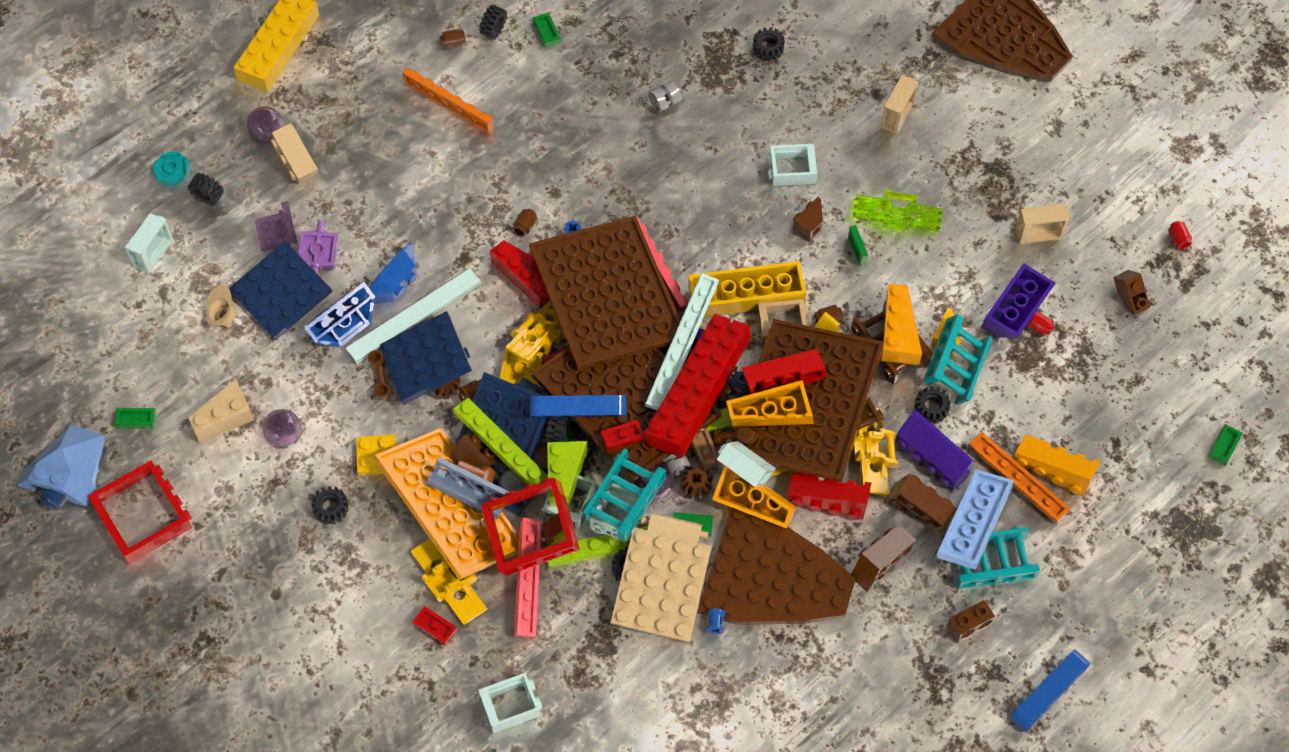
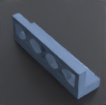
M440 457L427 481V485L483 512L481 505L487 503V500L495 497L500 498L494 493L504 497L509 492ZM440 466L448 469V471L441 469ZM477 484L483 486L484 489L479 488ZM504 507L493 511L495 519L499 518Z

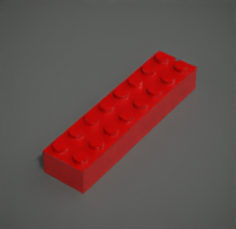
M714 313L645 430L647 446L683 458L751 340L748 324L736 320L731 322L730 318Z

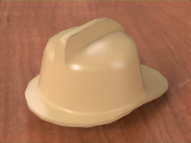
M218 285L212 289L207 298V322L213 327L219 325L231 327L237 311L232 304L229 288L224 285Z

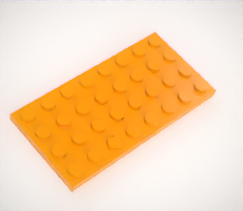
M439 428L375 455L374 460L457 578L461 580L495 564L496 559L483 512L427 485V481L439 457L455 465L459 463L450 452L454 447L453 443L442 428ZM440 466L441 469L448 471V469ZM501 512L499 518L495 519L506 559L518 553L519 534L503 512Z

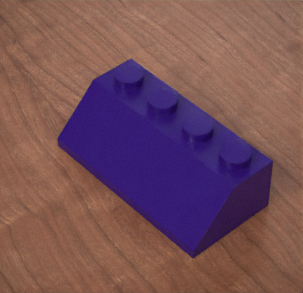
M1023 263L986 315L981 327L996 337L1017 339L1056 283Z
M914 410L897 432L895 442L901 450L908 452L916 463L924 466L930 475H934L940 480L943 487L949 488L953 492L969 477L974 460L918 411Z

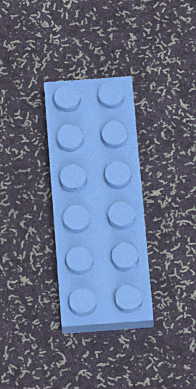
M975 470L937 552V558L976 570L1013 487L1014 480Z

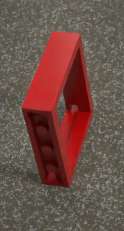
M152 460L88 495L128 564L192 528L189 521L192 519L187 509L182 510L180 507L183 505L181 499L177 494H172L173 487L168 479L164 481L162 478L164 475L163 470L159 464L155 466ZM153 474L180 519L128 548L102 502Z
M546 478L540 484L527 485L518 492L510 491L504 497L491 498L487 500V503L481 505L499 573L505 576L580 550L563 486L556 478ZM552 490L566 541L506 562L493 511Z

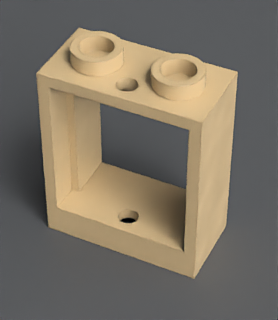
M901 75L884 106L881 122L882 128L896 134L898 133L914 104L918 81Z
M1065 204L1021 209L1015 227L1019 244L1062 239L1064 232L1067 230V223L1070 221V212L1066 210Z
M803 299L758 303L757 314L762 345L765 344L770 330L769 313L799 311L800 323L811 326L810 322L806 320V317H808V307L804 306Z

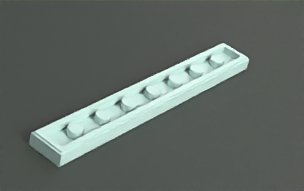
M469 268L346 347L347 353L356 364L360 363L368 357L371 351L380 350L381 343L419 325L481 285V281Z
M701 273L645 403L646 407L657 411L680 373L718 285V279Z

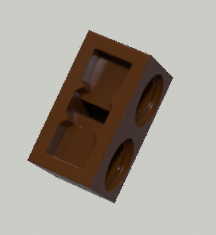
M982 600L950 617L947 628L955 641L959 643L991 626L995 615L985 600Z

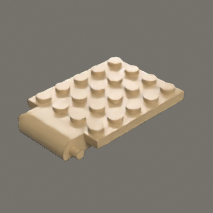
M651 512L650 518L642 516L640 524L648 526L647 530L634 528L632 531L610 624L690 643L712 546L698 543L699 538L707 540L708 532L701 531L702 524Z

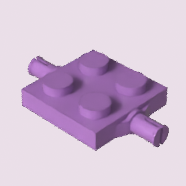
M318 220L317 230L311 232L301 231L298 250L301 258L317 274L319 269H335L339 241L338 233L324 231L326 222L323 220L322 222Z

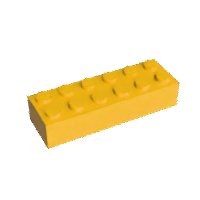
M279 0L234 66L237 81L269 92L318 18L317 2L313 0Z
M800 261L704 273L719 280L704 317L713 316L714 313L726 315L757 311L758 303L803 299L805 304L806 288ZM701 273L688 275L690 299Z

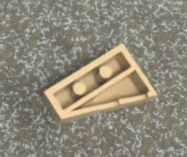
M292 123L272 132L271 144L279 154L282 163L287 166L292 180H296L300 184L318 175V169Z
M236 379L188 417L199 443L254 420Z

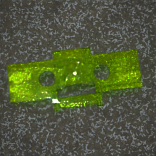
M885 188L883 198L856 194L852 217L883 222L882 227L908 231L909 227L940 232L943 209L916 204L918 193L908 194L890 191L889 188ZM888 198L911 201L912 203H907L906 208L892 206L891 199ZM881 207L884 209V212L879 214L874 209ZM917 213L921 218L915 220L911 217V214Z

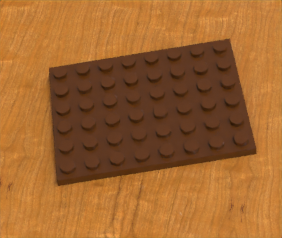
M636 215L529 243V249L578 371L671 345L681 320Z
M773 319L758 363L817 349L825 366L826 378L804 386L814 424L736 427L735 431L748 427L757 433L755 443L747 445L739 439H732L731 442L739 441L773 467L842 482L881 359L884 342Z
M567 347L532 372L533 379L550 396L626 395V416H571L578 426L612 461L625 448L628 450L629 461L650 471L671 455L647 446L645 437L642 441L607 451L600 435L602 430L638 420L643 433L645 432L657 412L646 407L645 403L666 357L659 349L578 371L569 347ZM714 404L696 436L722 417V412ZM622 466L621 470L633 483L642 477Z

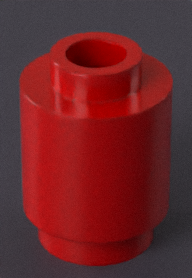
M1175 221L1171 223L1168 232L1174 245L1179 249H1185L1192 245V236L1185 222Z
M1039 311L1033 315L1028 323L1030 329L1043 337L1046 334L1050 335L1055 325H1053L1054 320Z

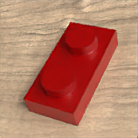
M638 420L600 432L607 451L642 441L645 437Z
M426 606L421 609L412 621L413 625L445 646L458 630L456 626Z

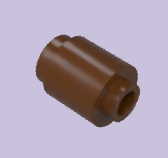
M454 29L442 32V36H439L441 47L444 46L445 49L460 47L462 44H466L464 30Z
M523 209L520 212L512 228L517 235L524 237L526 234H529L538 220L535 211Z
M836 304L814 312L816 323H818L825 312L839 323H841V318H843L842 309L837 307Z
M481 379L478 381L474 380L459 388L460 393H458V397L461 402L467 398L473 401Z

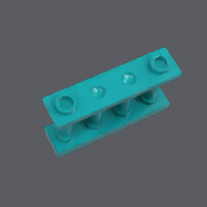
M959 314L946 319L923 382L928 385L940 381L958 394L955 401L957 405L968 402L972 398L973 389L986 354L991 348L990 344L992 341L991 336L978 340L964 330L961 325L964 317ZM957 335L976 347L973 355L956 344ZM951 350L970 362L967 370L950 359ZM945 366L964 378L961 386L944 375Z
M625 448L621 454L618 453L616 455L611 470L590 502L587 501L582 508L584 521L588 522L592 515L617 528L618 539L623 542L627 541L666 479V470L658 467L656 472L653 471L651 473L629 461L628 450ZM622 466L648 479L649 483L647 486L639 488L620 478L618 474ZM612 483H615L637 495L638 500L635 504L632 503L630 505L607 491ZM604 499L623 509L628 515L625 520L619 521L597 509V506Z
M1017 526L1010 530L992 532L987 544L996 543L1002 568L998 570L990 569L986 551L984 550L980 559L981 572L973 573L969 567L961 565L962 574L959 575L956 582L958 590L1037 579L1040 572L1039 565L1029 563L1023 539L1027 538L1029 527L1022 528ZM1015 540L1021 562L1020 566L1012 567L1009 565L1004 542Z

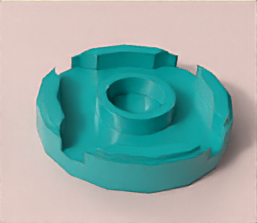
M170 151L163 153L158 160H155L153 172L155 178L160 183L175 185L187 178L190 172V165L188 159L181 153Z

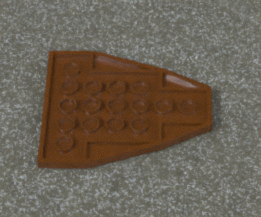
M965 0L932 32L931 36L959 56L1012 74L1051 82L1073 58L1056 27L1033 0Z
M731 507L697 613L708 616L709 609H722L725 611L723 621L735 625L804 624L845 618L856 578L825 551L789 527L784 528Z

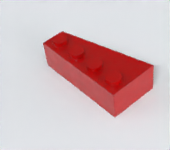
M505 240L490 250L491 263L539 309H542L550 299L533 256Z
M817 349L741 367L750 394L798 381H803L805 386L827 377L825 366Z
M792 473L787 500L796 507L804 506L813 511L821 510L835 516L844 515L853 520H864L872 482H865L864 485L855 484V480H847V483H841L830 479L819 480L817 476Z

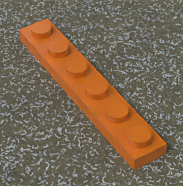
M406 68L402 72L405 84L488 133L492 131L493 120L489 114L479 111L474 105L464 102L459 96L452 95L445 88L434 84L432 80L425 79L417 71Z
M983 432L969 443V449L1000 476L1014 480L1013 487L1055 524L1069 513L1071 509Z

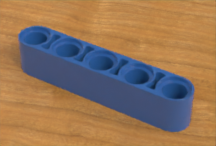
M626 395L530 396V417L626 416Z
M1074 649L1009 718L1024 732H1027L1084 673L1091 662Z

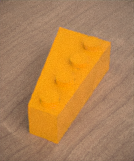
M889 284L886 294L883 329L884 348L881 361L919 365L922 351L908 285Z
M803 381L726 401L733 427L814 424Z
M1025 434L1013 459L1023 468L1034 471L1036 475L1044 476L1054 484L1062 485L1072 493L1084 496L1101 461L1094 459L1093 462L1086 460L1083 454L1077 453L1076 456L1066 451V448L1060 446L1050 447L1049 442Z
M725 465L712 499L784 528L790 525L796 509L795 505L766 485L754 487Z

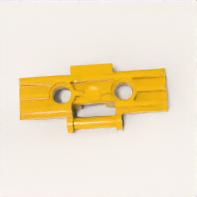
M550 300L537 314L529 313L520 327L511 332L513 340L506 346V350L529 362L542 347L545 348L544 354L548 355L552 350V343L558 344L561 341L563 332L559 329L560 325ZM545 317H551L554 321H548ZM531 325L534 326L532 330H528Z
M865 407L862 419L871 415L867 407ZM876 422L858 430L854 442L855 461H860L862 485L865 482H872L870 493L887 496L889 495L887 467L894 468L898 466L894 445L896 433L884 428L880 429ZM886 439L888 458L885 457L884 453L879 452L878 449L879 442ZM870 464L876 466L877 473L871 471Z
M431 539L426 540L411 550L412 555L426 573L422 576V580L439 602L444 599L463 625L487 610L470 586L477 580L476 575H469L462 581H459L458 578L455 579L449 570V565ZM435 561L442 562L441 564L435 566V568H432V564ZM462 591L466 595L464 599L456 600L454 598L455 593Z

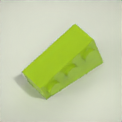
M587 441L548 442V478H556L562 483L567 504L570 506L577 480L588 452ZM548 491L549 507L557 506L553 491Z

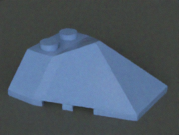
M69 425L25 468L16 485L31 491H35L37 486L52 489L64 494L69 502L87 507L90 502L88 495L96 491V477L99 474L98 466L100 458H102L105 435Z

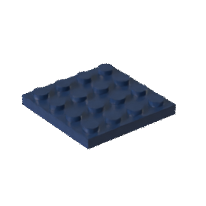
M286 241L281 243L229 287L233 296L275 341L333 292Z
M448 311L380 344L387 367L403 405L473 371Z
M484 372L472 402L532 460L548 417H530V396L543 395ZM463 424L456 444L464 435L472 432L465 424ZM495 454V456L499 459L498 462L501 463V464H503V465H506V464Z

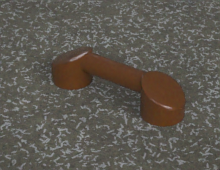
M373 350L368 354V361L375 369L378 385L374 391L377 398L386 399L391 395L392 391L386 384L383 372L385 359L380 351Z
M748 427L740 428L738 431H722L717 428L714 430L711 439L717 446L724 445L727 439H739L747 445H752L757 439V433Z

